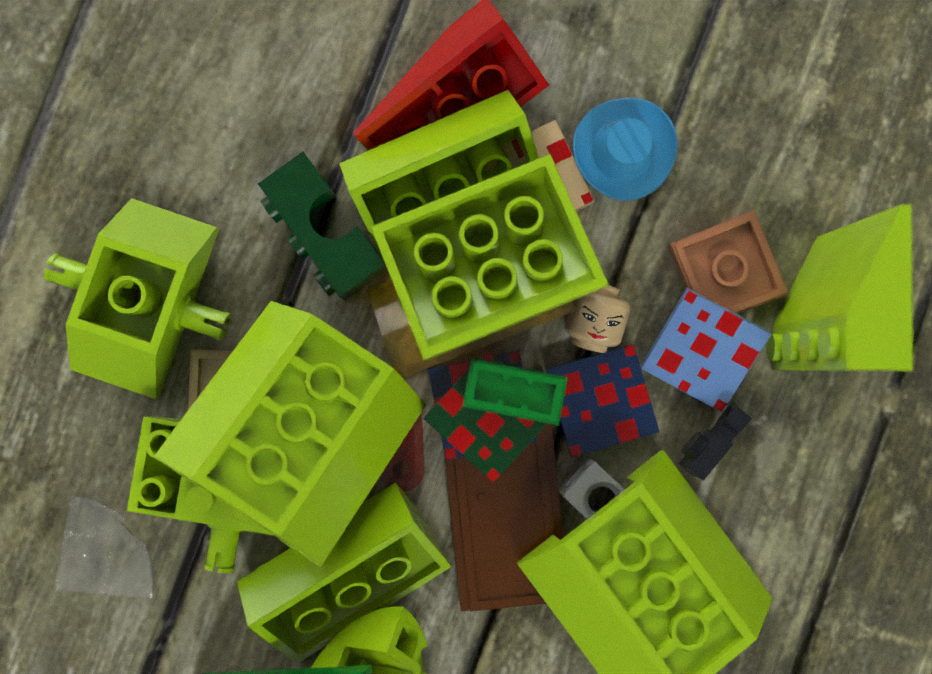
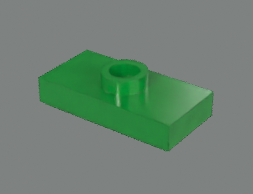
M471 359L462 407L559 426L568 377Z

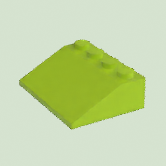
M550 154L371 226L424 361L608 287L607 279Z
M910 204L897 205L815 238L789 290V294L786 296L774 320L772 334L766 342V354L768 360L772 361V370L913 371L912 225Z

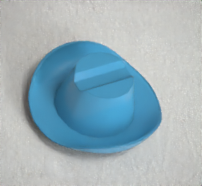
M638 98L615 99L596 106L582 118L576 128L573 139L575 161L584 179L602 194L622 201L643 198L660 187L672 170L678 148L676 130L669 116L656 104Z

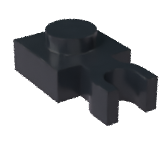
M729 405L711 430L706 429L703 434L697 432L688 440L682 449V453L685 456L678 464L692 476L704 481L733 446L731 442L733 438L745 428L752 418L738 406L733 408Z

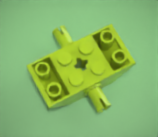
M131 198L99 232L87 265L66 258L58 253L50 256L46 264L64 269L65 272L62 273L44 268V279L47 282L77 290L66 322L70 370L153 399H159L185 328L213 337L218 341H223L229 330L211 324V321L231 326L232 314L195 302V297L219 228ZM136 291L141 292V299L139 302L137 300H134V294L136 293Z
M143 416L127 511L207 524L212 529L204 569L213 572L215 567H219L217 573L234 572L238 539L241 531L276 535L198 484L194 485L156 460L154 455L182 419Z

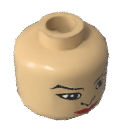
M608 285V287L571 301L564 328L573 337L572 344L590 351L606 353L608 347H615L621 343L630 314V305L625 300L618 298L620 289Z

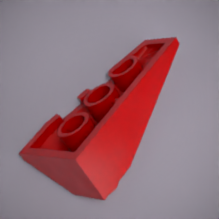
M481 0L447 28L357 127L353 134L369 151L506 90L510 91L519 106L522 107L547 88L549 83L491 1Z

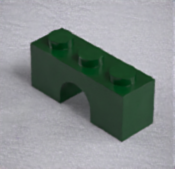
M304 152L298 154L258 183L266 195L260 201L276 223L283 219L293 233L287 237V240L303 260L310 256L319 271L313 275L329 297L337 293L340 298L346 301L388 270L383 260L358 226L340 238L328 239L320 236L317 229L318 215L323 207L337 197Z

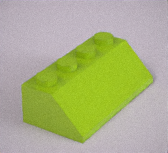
M509 90L339 163L348 191L383 261L384 259L371 226L511 170L512 164L501 145L515 138L518 140L527 163L539 159L526 115ZM498 159L496 166L492 170H482L488 161Z
M395 482L362 503L321 567L294 549L289 548L238 580L237 585L247 626L298 664L325 647L341 630L354 620L374 610L389 607L452 566L416 506Z

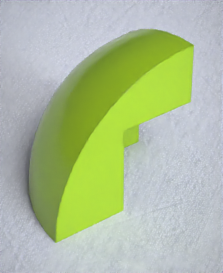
M385 607L367 613L347 625L326 645L311 668L372 665L373 674H427L423 669L421 651L428 644L417 620L405 607Z

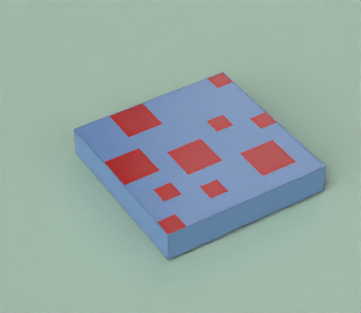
M686 288L641 363V369L723 412L768 341L771 333L701 294Z

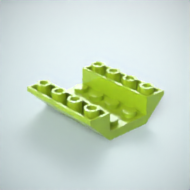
M270 301L154 455V458L194 485L198 484L279 537L281 542L321 567L427 404L393 367L315 315Z
M660 450L626 477L631 485L561 540L553 534L517 562L523 573L598 674H716L757 640L773 600L772 596L665 451Z

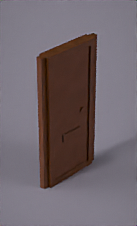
M547 424L537 435L538 442L530 443L494 483L467 458L459 457L449 460L445 458L461 611L470 610L471 612L546 604L517 562L554 534L560 540L564 538L551 424Z

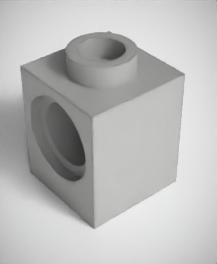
M588 457L559 488V492L588 519L600 510L589 507L588 497L593 489L600 486L608 487L610 491L609 502L625 489L594 460Z

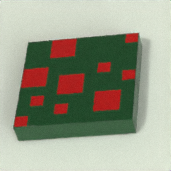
M488 348L477 359L505 365ZM468 369L423 419L494 483L548 423L462 407L469 374Z

